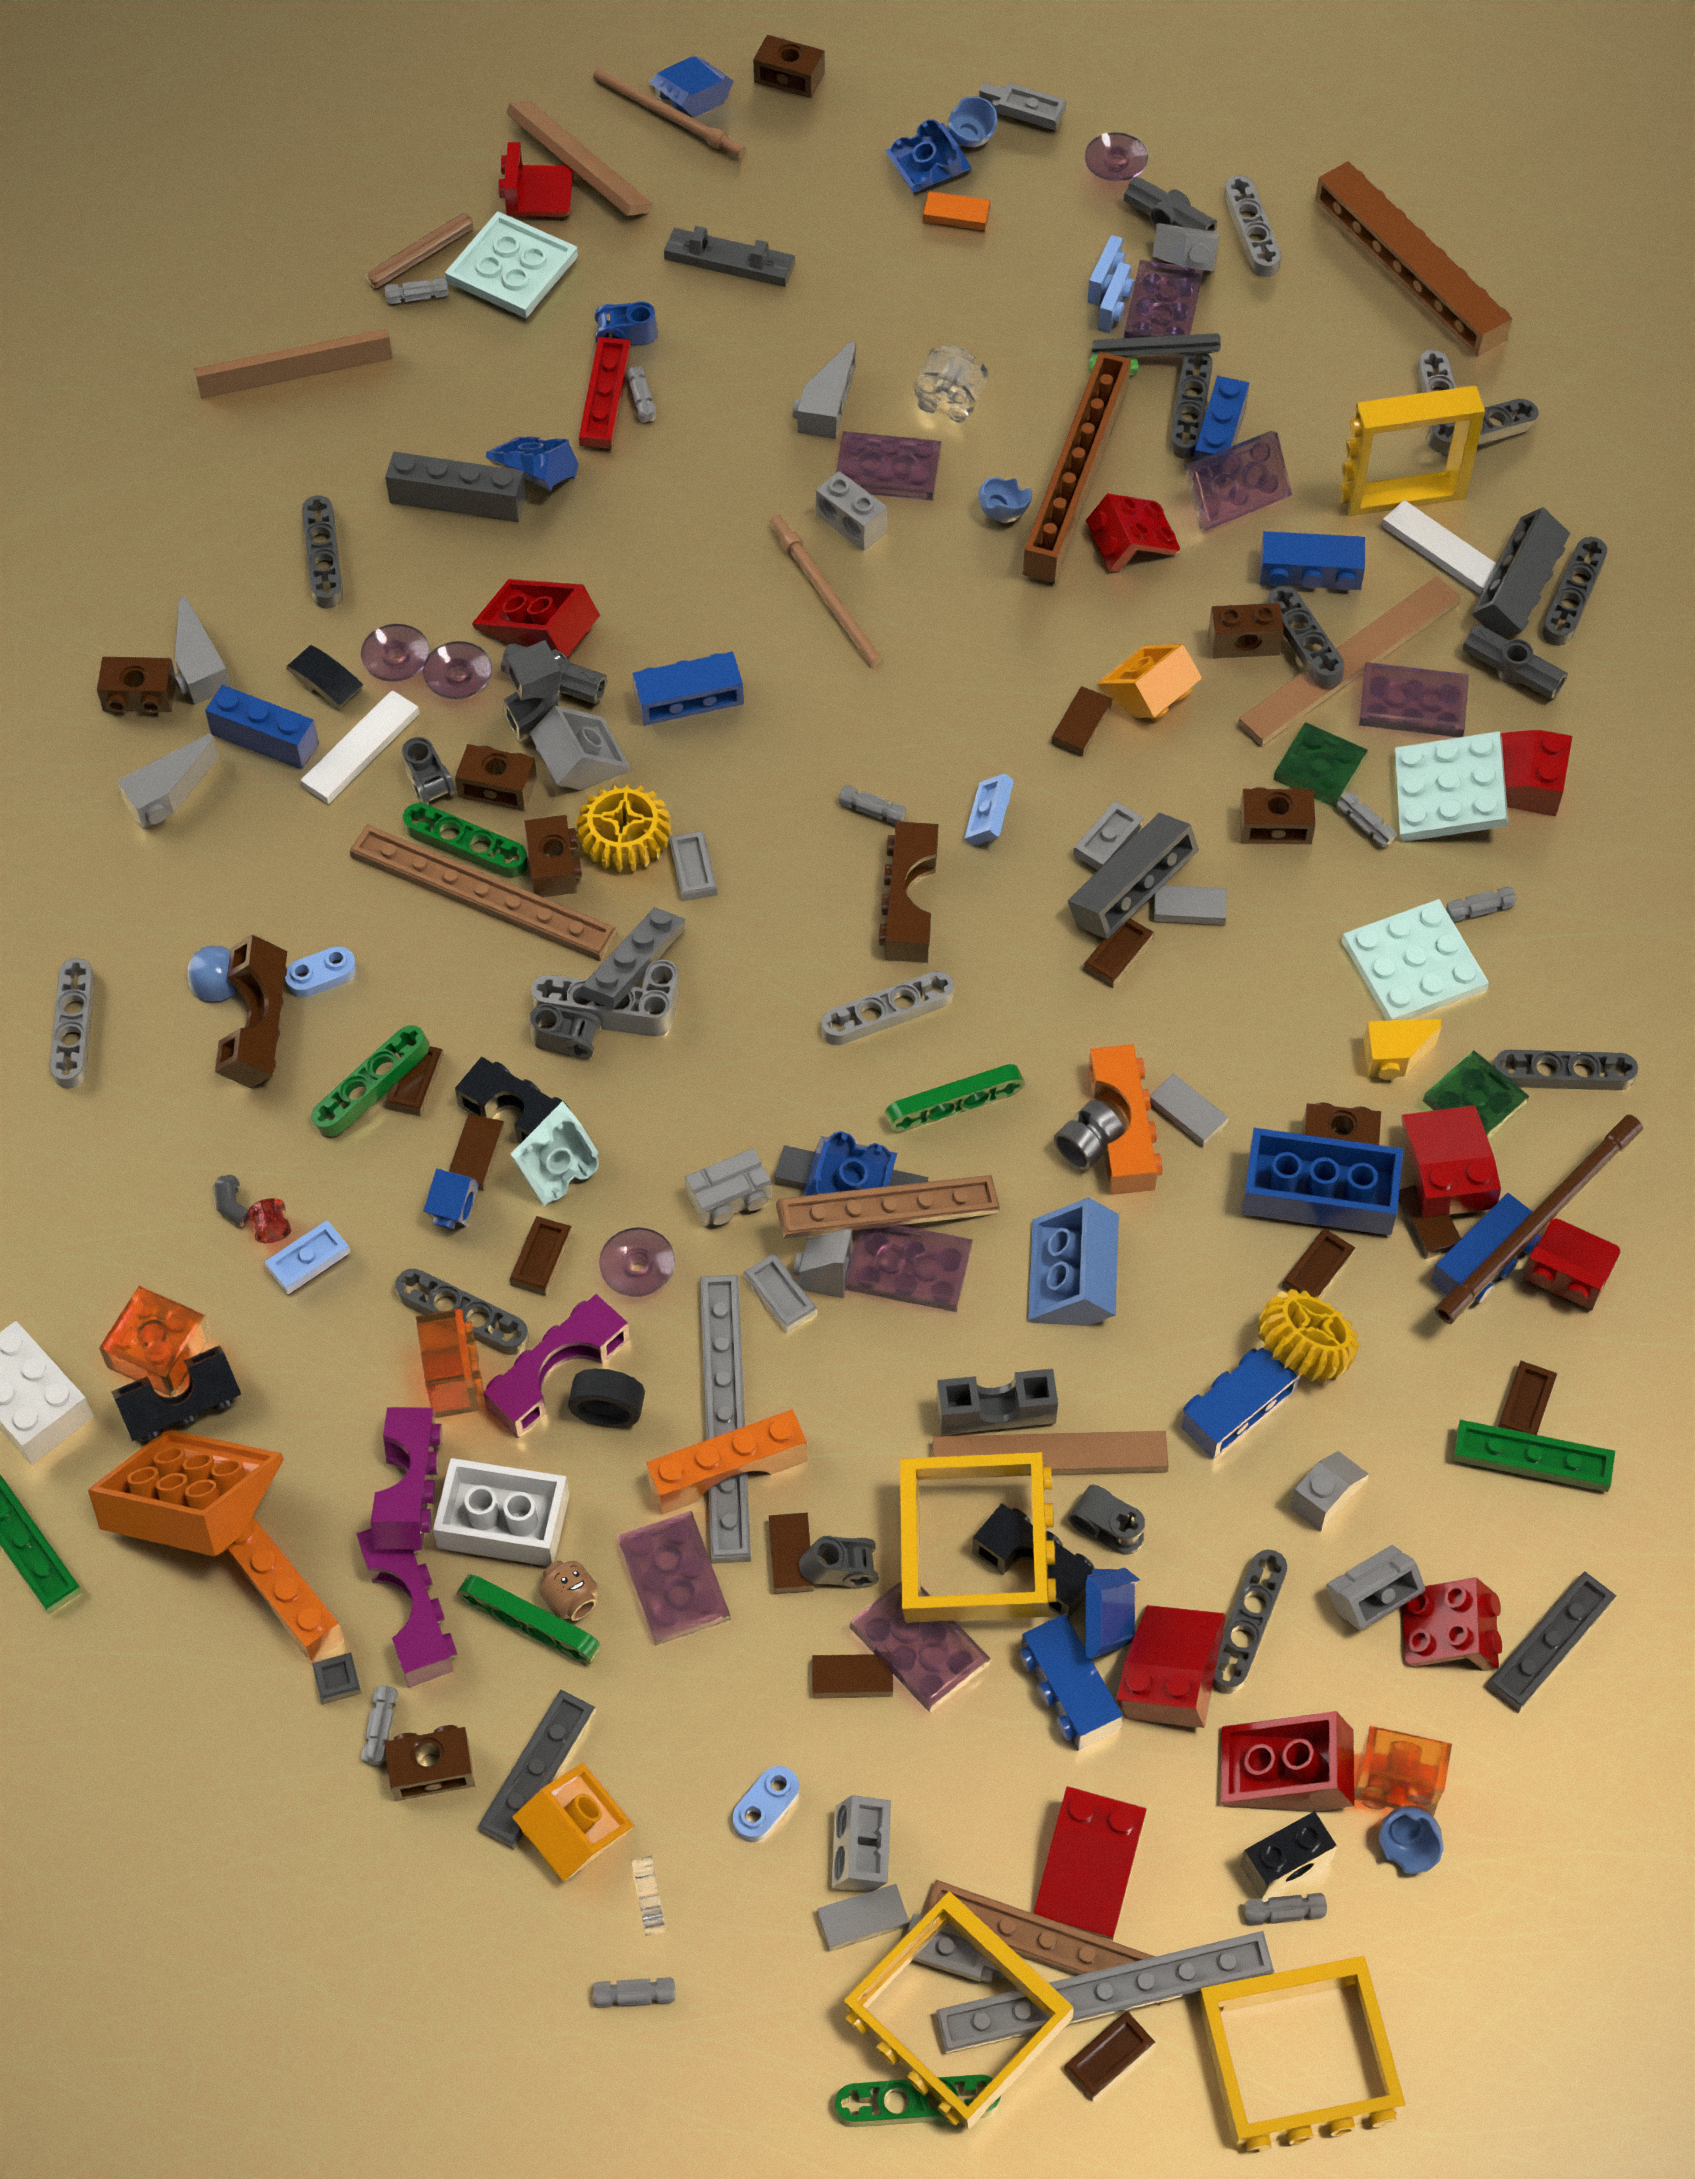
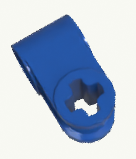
M639 301L628 304H606L598 307L595 311V320L598 323V330L595 336L596 342H598V337L609 338V332H612V338L631 340V345H648L657 338L658 330L655 311L650 303ZM607 314H610V321L607 320Z

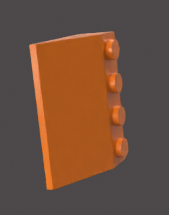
M166 1429L161 1435L151 1440L88 1489L99 1529L216 1557L226 1551L228 1546L243 1534L284 1459L282 1453Z

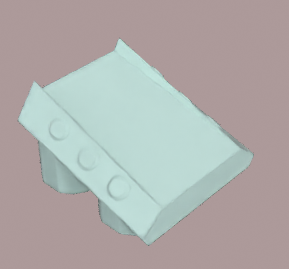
M563 1101L511 1153L513 1161L543 1206L550 1201H556L564 1196L568 1190L569 1182L574 1177L578 1179L589 1178L597 1171L599 1164L597 1158L599 1152L581 1123Z

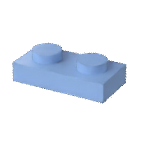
M1110 236L1089 280L1088 303L1100 306L1118 263H1125L1126 253L1122 252L1123 238Z
M1119 262L1100 306L1098 330L1110 333L1114 322H1120L1125 308L1124 298L1131 297L1135 283L1134 279H1130V264Z
M1005 773L979 782L964 837L972 846L999 838L1014 780Z
M326 1220L266 1260L265 1264L268 1271L284 1291L290 1294L350 1253V1249L330 1222Z

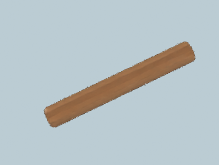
M461 213L366 273L368 284L373 289L380 288L473 229L471 217L466 213Z

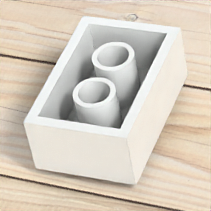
M15 1321L0 1332V1430L29 1463L33 1465L94 1418L86 1397L20 1324Z
M451 1458L433 1527L437 1548L550 1566L555 1561L570 1496L567 1477Z

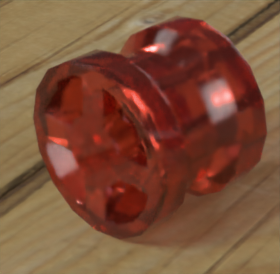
M268 1198L254 1203L249 1208L248 1214L250 1221L255 1224L253 1233L257 1242L264 1244L274 1243L290 1235L292 1231L290 1223L284 1218L287 1212L284 1201Z

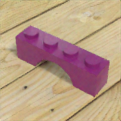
M597 1294L588 1301L580 1302L572 1310L570 1317L560 1326L555 1325L551 1327L535 1348L521 1353L511 1369L504 1375L499 1374L488 1383L486 1390L483 1392L487 1410L519 1438L546 1414L542 1387L549 1373L558 1365L574 1359H589L603 1364L630 1340L628 1322Z
M387 1407L383 1432L386 1463L403 1469L407 1474L394 1486L375 1492L371 1516L374 1549H422L424 1533H431L432 1513L431 1509H427V1506L435 1502V1480H431V1475H438L439 1453L435 1451V1447L442 1446L443 1436L442 1424L435 1423L434 1408Z
M372 1528L356 1533L372 1583L395 1586L405 1592L412 1601V1611L406 1625L392 1638L408 1688L454 1672L451 1658L457 1656V1651L451 1634L442 1635L439 1622L445 1621L440 1602L438 1598L430 1600L426 1588L433 1586L428 1568L426 1563L418 1565L414 1553L420 1552L421 1549H374Z

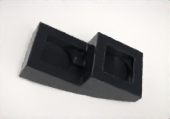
M309 645L286 667L310 692L315 689L337 711L351 700L364 685L340 663L313 645Z

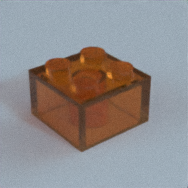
M139 1285L99 1349L107 1368L135 1381L148 1376L153 1389L174 1397L189 1373L184 1360L200 1354L210 1340L212 1333L204 1314Z
M462 1308L415 1316L425 1385L430 1406L434 1408L435 1418L479 1411L477 1397L484 1395V1387L479 1368V1355L472 1321L464 1322Z
M1370 1726L1360 1753L1354 1787L1355 1800L1362 1801L1364 1806L1377 1810L1385 1809L1386 1807L1397 1809L1403 1806H1415L1425 1810L1434 1817L1445 1791L1452 1743Z

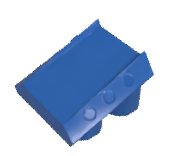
M691 56L658 72L649 83L655 87V92L660 98L671 99L673 108L695 118L722 105L729 96V91L734 81L703 58Z
M933 119L921 123L917 128L916 136L912 138L901 137L893 142L891 148L885 150L913 193L972 169L945 125Z
M517 437L486 452V458L493 464L502 468L523 471L525 479L550 491L553 485L569 477L575 479L579 465L568 439L541 440L539 437Z
M842 1131L833 1133L829 1138L821 1136L815 1149L802 1196L889 1186L897 1153L889 1151L885 1146L876 1143L869 1146L856 1144L855 1139L850 1134Z
M1126 1568L1093 1569L1092 1574L1087 1576L1085 1656L1090 1659L1126 1647L1133 1641L1136 1634L1135 1583L1139 1582L1140 1579Z

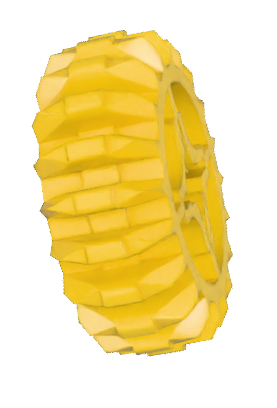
M627 782L624 788L618 789L615 783H613L610 791L607 792L600 787L598 797L589 795L587 805H581L579 810L580 816H577L576 828L578 830L576 832L577 841L581 844L584 855H590V860H592L593 864L602 861L605 871L610 866L615 865L619 873L624 866H629L634 872L636 864L641 863L648 867L650 863L649 858L659 860L660 850H666L668 839L671 835V825H669L671 823L670 814L666 810L663 800H657V795H655L654 791L645 794V789L642 785L634 790L629 782Z
M1290 1289L1288 1292L1280 1291L1277 1296H1273L1271 1301L1266 1303L1256 1325L1259 1329L1258 1337L1264 1341L1263 1348L1273 1353L1272 1359L1282 1362L1284 1369L1290 1368L1295 1371L1296 1376L1303 1374L1310 1381L1316 1378L1324 1383L1328 1379L1336 1380L1339 1376L1343 1375L1345 1370H1349L1355 1361L1354 1357L1357 1355V1350L1360 1346L1356 1340L1358 1334L1351 1329L1352 1323L1344 1320L1342 1317L1343 1312L1336 1311L1331 1307V1303L1327 1304L1321 1301L1318 1295L1311 1297L1307 1291H1303L1300 1294L1293 1289Z

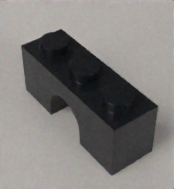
M482 1056L455 1087L458 1107L470 1114L493 1119L497 1113L503 1110L513 1109L521 1112V1117L514 1124L517 1142L520 1144L563 1101L557 1097L550 1098L542 1093L533 1082L527 1079L520 1080L512 1075L503 1064L496 1061L492 1063Z
M220 1345L184 1360L189 1372V1383L184 1392L178 1396L163 1397L157 1394L148 1376L111 1391L132 1441L139 1438L142 1442L151 1440L162 1434V1428L174 1423L177 1426L191 1423L199 1417V1412L211 1407L213 1410H220L235 1402L234 1397L241 1395V1391Z
M1001 1503L974 1535L972 1553L1002 1575L1014 1563L1020 1560L1034 1561L1033 1525L1030 1519L1017 1508H1012L1011 1510ZM1047 1531V1541L1054 1540L1055 1565H1048V1578H1056L1057 1591L1056 1602H1049V1609L1059 1616L1066 1614L1069 1619L1086 1598V1580L1088 1574H1092L1094 1565L1082 1554L1076 1553L1074 1555L1064 1548L1060 1539Z

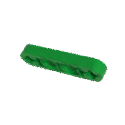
M415 803L404 810L403 823L405 831L414 839L504 877H518L527 870L526 849L518 842L427 804ZM423 817V818H425V821H426V822L419 821V820ZM413 820L419 821L417 825L413 824ZM448 828H454L459 831V835L454 839L447 840L440 836ZM478 841H485L490 844V848L484 852L478 853L471 849L472 845ZM514 856L518 857V861L512 860L510 863L505 861V858L511 860Z
M409 1025L398 1030L315 1106L312 1112V1121L322 1135L333 1137L346 1130L427 1055L430 1045L421 1028ZM411 1041L412 1043L416 1044L414 1046H410L407 1043ZM398 1053L401 1059L398 1060L395 1054ZM386 1062L393 1063L391 1070L386 1074H376V1070L381 1064ZM355 1088H366L365 1093L360 1098L349 1099L350 1093ZM342 1102H344L347 1106L346 1109H344L343 1106L340 1105ZM329 1115L335 1117L331 1121L329 1119H326V1117H328Z
M1015 1064L1003 1065L895 1101L886 1108L885 1115L892 1131L903 1132L1013 1096L1023 1089L1025 1082L1018 1066Z
M467 1575L457 1592L458 1596L470 1606L583 1664H591L601 1647L600 1642L591 1634L476 1575Z
M981 2074L937 2077L957 2097L959 2095L956 2087H964L963 2096H972L976 2094L977 2087H986L993 2080L992 2077ZM908 2080L848 2084L839 2090L835 2099L836 2115L841 2123L849 2127L948 2121L939 2110L929 2106L927 2102L929 2092L925 2096L922 2095ZM894 2091L904 2093L909 2100L907 2109L898 2114L888 2111L884 2100L889 2093ZM871 2093H878L877 2106L880 2115H872L873 2106L860 2107L858 2115H851L849 2108H842V2104L849 2103V2096H858L860 2103H871ZM1001 2096L979 2119L990 2117L997 2111ZM964 2099V2103L969 2106L974 2099Z

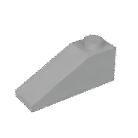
M849 342L804 386L801 399H795L793 418L798 419V433L837 438L856 368V343Z
M186 596L179 598L175 647V663L178 674L174 675V680L182 695L187 693L195 705L214 697L221 685L231 688L226 666Z
M209 733L117 780L123 801L142 829L164 821L166 817L174 814L219 759L212 734Z

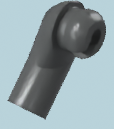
M233 1175L220 1176L213 1185L215 1208L231 1221L244 1227L251 1220L253 1213L236 1201L237 1187L240 1186V1183Z

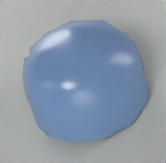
M979 96L964 97L950 113L948 130L958 144L968 148L982 146L990 140L998 122L997 111L989 101Z
M998 477L988 478L978 490V500L982 511L998 523L1015 522L1026 512L1032 501L1031 489L1026 488L1022 490L1015 478L1009 480Z
M206 946L194 953L188 964L187 976L189 988L195 997L207 1002H218L228 999L237 993V988L227 979L230 949L224 946Z
M1403 1806L1394 1809L1382 1820L1378 1837L1387 1860L1396 1862L1408 1874L1428 1872L1440 1862L1444 1850L1442 1831L1438 1822L1430 1813L1415 1806Z

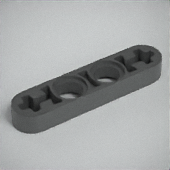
M1209 354L1185 355L1183 359L1170 440V450L1179 458H1191L1195 454V448L1204 422L1213 363ZM1194 365L1201 366L1199 376L1193 375ZM1188 388H1198L1202 393L1197 396H1191L1185 390ZM1191 412L1197 415L1198 418L1193 421H1187L1181 415ZM1183 432L1190 433L1188 444L1182 443Z
M1515 399L1485 407L1478 445L1529 431L1539 416L1537 406L1526 399ZM1489 418L1497 419L1503 426L1492 424ZM1455 422L1432 425L1426 436L1427 444L1431 449L1439 453H1449Z
M316 495L305 500L302 507L310 586L316 605L322 608H333L340 604L343 599L335 518L331 501L327 497ZM322 510V521L316 522L315 511ZM318 534L330 536L329 540L324 543H316L312 540ZM322 560H329L333 563L328 569H318L315 567ZM329 581L330 593L324 594L323 582Z
M1585 537L1577 544L1544 623L1542 634L1547 642L1561 646L1569 643L1573 638L1606 558L1607 546L1602 540L1596 537ZM1589 551L1594 553L1590 564L1584 562ZM1583 574L1589 581L1577 583L1571 576ZM1573 599L1579 606L1567 608L1561 603V600ZM1560 618L1566 620L1561 631L1555 630Z
M1287 586L1273 589L1269 593L1268 603H1280L1284 628L1283 635L1313 680L1323 687H1333L1340 684L1344 677V661L1298 592ZM1300 621L1306 623L1307 626L1295 629L1290 624ZM1308 644H1318L1322 648L1318 651H1309L1304 647ZM1325 661V666L1327 668L1323 669V662Z
M1504 1050L1495 1058L1492 1069L1495 1081L1505 1087L1626 1090L1632 1086L1638 1073V1065L1635 1059L1624 1053ZM1541 1063H1549L1554 1066L1557 1073L1552 1076H1545L1539 1073L1536 1066ZM1505 1064H1511L1515 1073H1508L1507 1067H1504ZM1526 1064H1530L1529 1074H1526ZM1577 1064H1585L1592 1069L1593 1075L1581 1077L1575 1073L1573 1067ZM1601 1066H1604L1603 1072H1602V1073H1605V1074H1604V1077H1603V1076H1600ZM1615 1067H1621L1622 1072L1626 1073L1625 1076H1619L1618 1071L1614 1070Z
M407 1269L397 1277L395 1282L397 1296L405 1306L503 1354L516 1355L527 1347L529 1342L528 1329L525 1322L519 1317L422 1270ZM416 1282L419 1283L422 1292L414 1289L410 1294L407 1293L406 1285L414 1286ZM424 1293L429 1295L427 1302ZM449 1296L456 1300V1304L449 1311H440L435 1307L436 1301L441 1297ZM476 1312H483L488 1315L489 1320L484 1326L473 1327L468 1323L469 1317ZM497 1321L499 1323L500 1330L495 1328ZM514 1330H517L518 1339L512 1337L509 1341H505L503 1332L511 1334Z
M1262 1550L1253 1558L1221 1640L1213 1682L1214 1688L1221 1693L1233 1694L1244 1686L1287 1572V1562L1283 1555L1275 1550ZM1267 1563H1272L1275 1565V1572L1271 1573L1267 1587L1260 1584L1263 1574L1262 1567L1265 1568ZM1252 1595L1260 1596L1265 1600L1267 1607L1259 1613L1251 1612L1245 1606V1599ZM1236 1630H1246L1252 1635L1254 1642L1249 1647H1238L1232 1642V1633ZM1233 1656L1238 1658L1234 1671L1235 1676H1232L1230 1681L1222 1679V1671L1227 1669L1230 1658Z

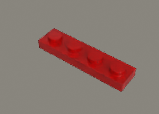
M598 337L579 432V446L612 449L630 358L631 340Z

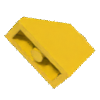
M1441 1019L1368 1021L1364 1036L1368 1078L1380 1077L1384 1080H1391L1406 1076L1437 1044L1442 1027Z

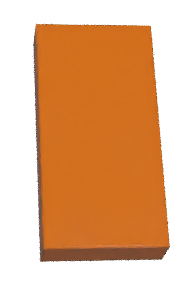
M929 191L923 212V222L985 231L991 200Z

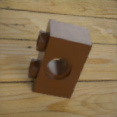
M767 35L753 59L754 83L812 98L825 74V50Z
M1280 603L1211 607L1208 634L1212 659L1280 655L1284 633Z
M102 657L97 693L103 711L172 712L176 683L171 658Z
M467 744L455 776L459 798L520 811L526 810L537 780L535 758L528 757L523 753H509L495 750L489 746H475Z
M1263 787L1243 789L1240 804L1241 844L1312 845L1316 825L1314 790L1300 788L1266 789Z
M561 815L524 820L534 894L541 897L577 893L576 879L582 878L580 857L572 858L571 850L578 849L576 829H568L567 816Z
M1325 1102L1307 1103L1302 1134L1379 1145L1381 1111H1374L1361 1106L1353 1108L1337 1107ZM1335 1130H1342V1131L1346 1132L1347 1134H1346V1135H1340V1134H1337V1133L1334 1132V1131H1335Z
M445 1725L436 1728L433 1733L423 1735L402 1733L395 1736L393 1740L384 1742L390 1788L395 1801L476 1786L469 1739L465 1727L458 1728L455 1725ZM435 1754L439 1756L437 1763L432 1766H422L419 1764L426 1755Z

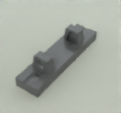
M695 226L694 232L673 228L664 249V259L782 287H786L795 266V255L770 250L768 242L756 240L755 246L717 238L709 236L707 228Z

